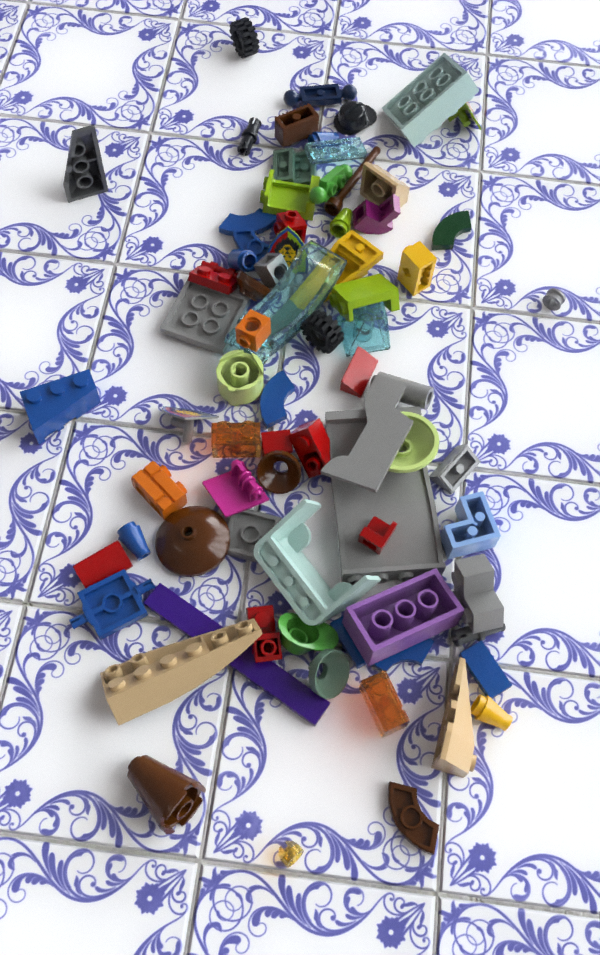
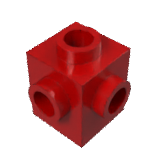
M288 210L277 213L276 222L274 223L275 235L277 236L278 233L289 226L304 243L307 224L298 211Z

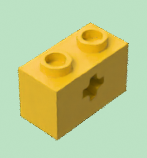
M421 241L404 248L397 280L413 296L430 287L437 260Z

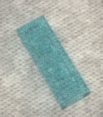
M360 137L310 142L304 146V151L311 165L364 159L367 155Z

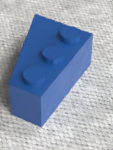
M89 369L20 391L33 433L39 445L56 430L58 432L64 428L63 425L74 418L78 419L101 403Z

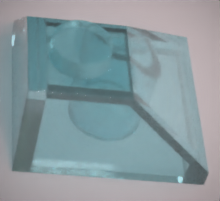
M383 301L353 309L354 321L348 322L341 315L336 317L337 325L341 326V331L344 332L342 343L346 357L353 356L358 346L368 353L390 350L388 317Z

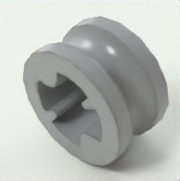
M555 288L549 289L542 299L544 306L553 311L559 310L566 300L564 293Z

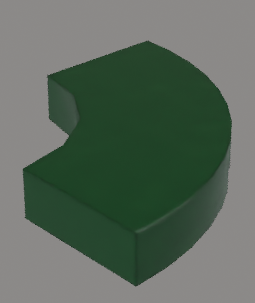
M468 210L453 213L437 225L431 241V250L453 249L456 237L471 231L472 226Z

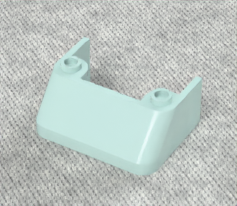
M303 499L255 544L254 557L305 624L314 626L324 623L343 612L346 607L355 604L378 584L381 579L379 576L364 575L354 585L348 582H340L332 589L327 585L302 552L311 541V532L304 522L320 509L322 505L316 501Z

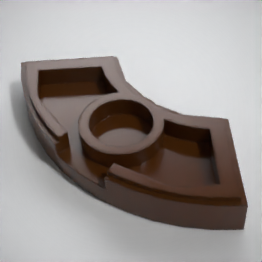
M389 781L387 793L388 806L397 829L414 847L434 855L439 824L429 820L421 811L417 801V788Z

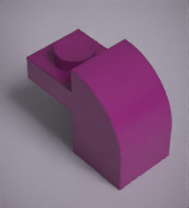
M392 194L379 206L365 199L352 211L353 228L365 234H385L393 229V220L401 214L399 196Z

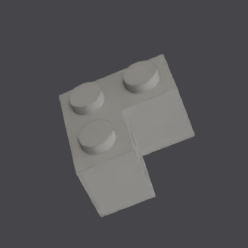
M485 554L454 560V572L451 573L454 591L452 592L465 610L462 615L464 624L469 625L473 634L503 627L504 606L494 591V569Z

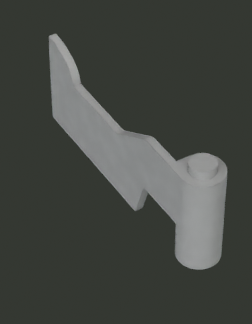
M381 371L377 375H373L370 387L364 396L367 419L365 428L349 456L342 455L333 458L322 468L321 474L376 493L413 425V420L395 408L399 402L411 406H420L421 409L427 410L433 398L434 388Z

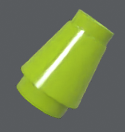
M343 208L330 222V232L334 237L341 238L350 231L353 216L351 209Z

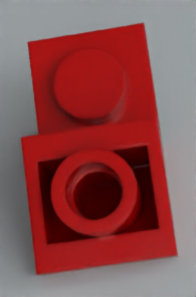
M273 605L247 607V620L254 618L262 631V635L251 644L255 663L281 660L280 632H277L275 628Z

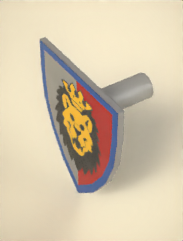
M163 406L162 408L165 414L172 416L171 425L184 429L182 441L186 443H192L194 420L219 418L217 415L191 409Z

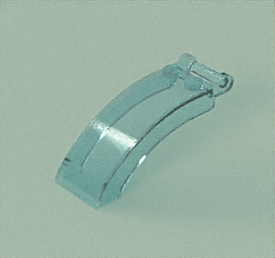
M310 240L298 249L296 257L276 286L261 302L252 308V310L269 317L271 321V334L260 347L261 351L255 352L240 346L236 342L235 328L226 335L224 342L230 347L235 346L239 350H244L245 353L251 354L252 352L256 354L264 365L268 358L285 346L302 330L301 324L315 310L317 311L341 276L347 260ZM244 314L238 319L237 325L246 314Z

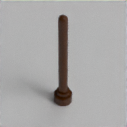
M378 146L371 150L336 196L330 197L324 204V209L329 215L337 216L342 210L343 200L362 177L363 164L365 162L373 163L381 152Z

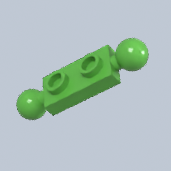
M347 164L337 165L321 178L319 186L312 188L309 193L311 202L315 204L326 203L330 197L334 196L345 186L346 181L353 174L352 168Z

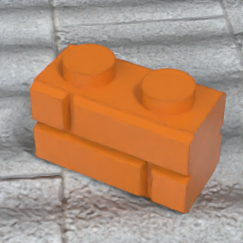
M152 461L143 470L134 474L131 481L138 493L165 520L172 513L187 504V490L181 482L175 483L170 478L172 475L165 465L159 466L155 461Z

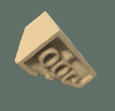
M460 657L454 667L431 768L464 778L469 774V771H474L477 756L473 755L475 745L466 661Z

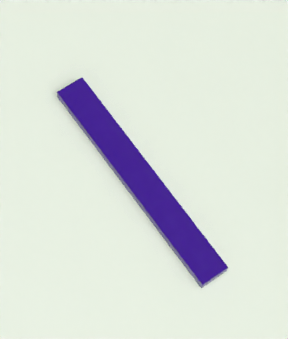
M161 583L157 585L144 601V606L189 638L224 628ZM251 646L228 664L314 727L330 706L328 700L316 695L311 688L274 662L255 663Z

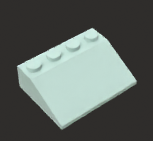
M444 52L384 105L382 109L411 145L415 147L422 143L431 132L437 130L446 119L456 114L461 106L471 101L475 94L479 92V89L469 73Z

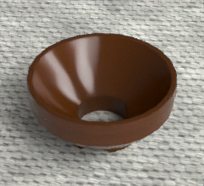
M239 270L236 276L237 284L240 288L239 292L255 302L269 299L273 295V290Z
M275 450L262 457L257 465L256 475L261 486L267 491L275 494H284L294 490L299 484L301 466L292 454L282 450ZM282 461L286 463L288 469L285 472H278L274 468V463Z

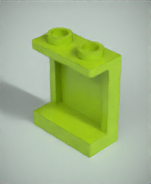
M270 169L269 176L264 177V190H261L260 203H263V213L277 215L280 212L297 210L302 218L313 221L316 204L311 202L309 193L312 188L319 186L320 177L312 175L310 185L275 180L274 170Z
M382 274L331 286L330 304L348 322L354 321L353 309L381 302L391 312L400 310L399 289Z

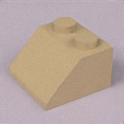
M369 162L363 164L360 195L378 206L392 194L399 196L400 208L407 203L410 187L378 165Z

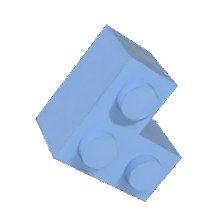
M483 491L459 497L454 509L459 522L444 525L440 534L447 559L495 548L501 537Z

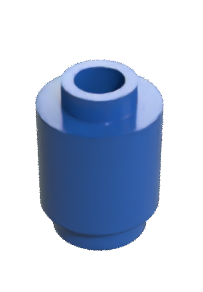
M234 249L229 253L227 262L229 267L236 271L251 272L255 269L253 265L258 262V259L251 250Z

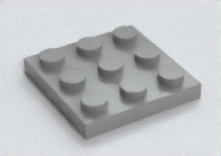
M187 279L162 323L160 331L162 334L224 355L236 332L235 327L242 320L250 305V298L233 292L227 295L190 282Z

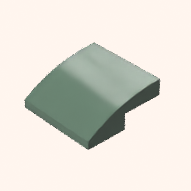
M293 147L273 151L274 179L310 185L312 175L317 176V155L315 149L297 153L294 152Z

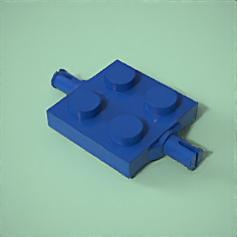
M123 569L77 592L82 602L84 613L69 619L73 629L89 622L95 628L100 640L148 616L142 603L141 595L155 589L151 578L136 586L130 580L126 570Z

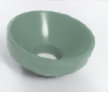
M325 649L315 656L308 666L309 684L316 695L324 699H332L338 696L345 688L349 678L350 666L347 656L342 651ZM322 663V674L319 677H317L319 665Z

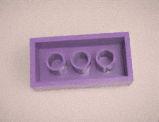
M435 568L346 607L342 624L369 667L457 626L465 610Z

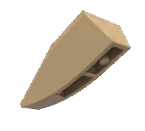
M255 619L244 620L234 625L150 650L146 653H138L126 662L119 665L114 664L106 668L105 671L100 673L106 700L118 726L172 702L220 672L262 635V631Z

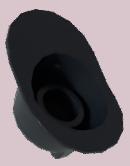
M348 101L341 106L339 113L335 116L333 121L334 127L341 134L354 135L375 123L377 114L372 107L362 102Z

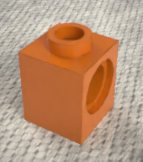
M250 309L235 327L236 342L243 348H249L257 352L271 334L270 318Z

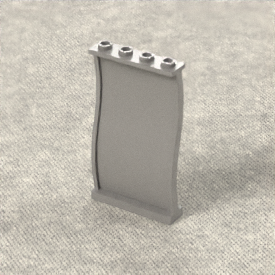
M420 406L395 408L400 412H412L422 415ZM365 409L325 412L324 426L330 439L331 460L342 455L349 456L367 424ZM427 466L410 473L388 471L376 493L330 477L338 534L341 582H348L354 585L364 575L379 576L381 581L378 584L386 583L393 579L405 582L435 568L442 576L446 565L443 561L437 511ZM374 516L389 525L393 521L397 523L396 530L380 555L358 542L359 534L364 527L368 526Z

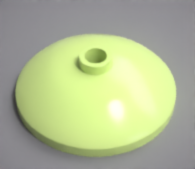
M402 411V414L413 420V425L388 470L394 473H410L424 468L432 462L439 449V434L435 426L427 418L419 414Z

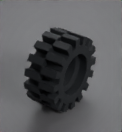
M244 17L231 22L229 31L232 36L230 37L233 40V47L235 46V51L238 52L239 57L246 58L259 52V40L257 39L258 34L255 33V27L252 26V21H249L248 17Z
M315 310L301 324L302 334L307 336L305 339L311 342L310 345L312 347L316 346V350H321L324 354H330L344 340V332L341 331L342 327L337 325V320H332L330 314L327 316L325 311Z

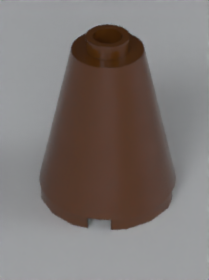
M148 755L137 756L128 765V779L159 828L165 834L176 832L173 827L178 823L183 827L202 804L203 799L200 797L201 791L205 793L206 789L193 778Z

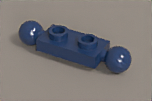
M338 83L304 86L299 88V93L295 90L286 91L283 100L288 106H295L301 101L302 107L307 105V103L311 104V106L341 104L342 98L346 101L354 100L357 96V89L352 84H347L343 89H340Z

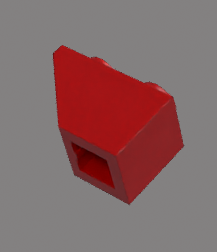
M320 418L300 425L288 435L309 478L321 475L322 468L331 460L330 439Z

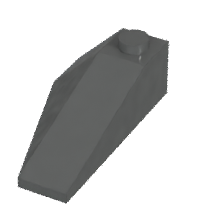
M94 125L72 130L63 182L68 203L108 192Z

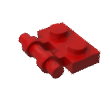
M202 261L201 266H197L189 272L188 281L230 295L237 289L236 276L238 272L233 268L226 269L220 267L218 263L213 261L210 263Z

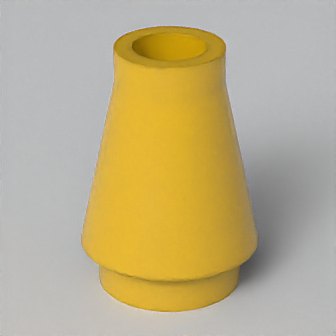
M478 695L471 706V714L474 715L475 720L498 727L504 731L512 723L513 717L507 714L488 695Z

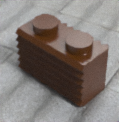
M307 103V105L300 106V108L293 109V111L286 112V114L283 113L282 115L275 116V138L282 147L290 146L302 139H307L310 134L319 130L318 113L311 104Z

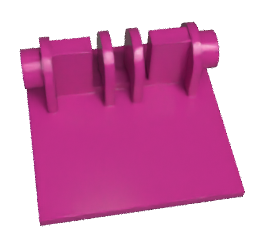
M238 459L231 463V471L202 482L225 518L269 501L263 488L258 484L255 477L252 476L244 462Z

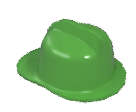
M284 613L278 620L281 645L294 655H304L310 650L323 651L325 649H334L338 644V633L328 623L324 622L320 625L310 626L305 624L296 613Z

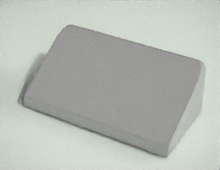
M467 444L458 445L433 471L429 478L446 492L453 494L481 461Z

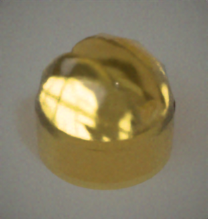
M291 840L285 841V844L288 846L285 850L281 846L278 850V856L287 868L295 864L304 853L299 844Z

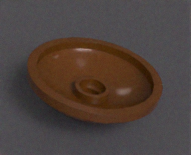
M204 506L185 507L168 516L159 527L155 539L156 553L162 565L170 572L184 577L200 576L212 571L224 560L230 547V531L224 518L213 509ZM188 531H193L191 535L185 536Z

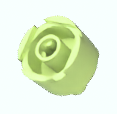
M233 350L224 354L216 368L217 387L220 395L232 406L253 402L263 392L264 367L262 361L256 354L252 352L251 354L245 353L244 350Z

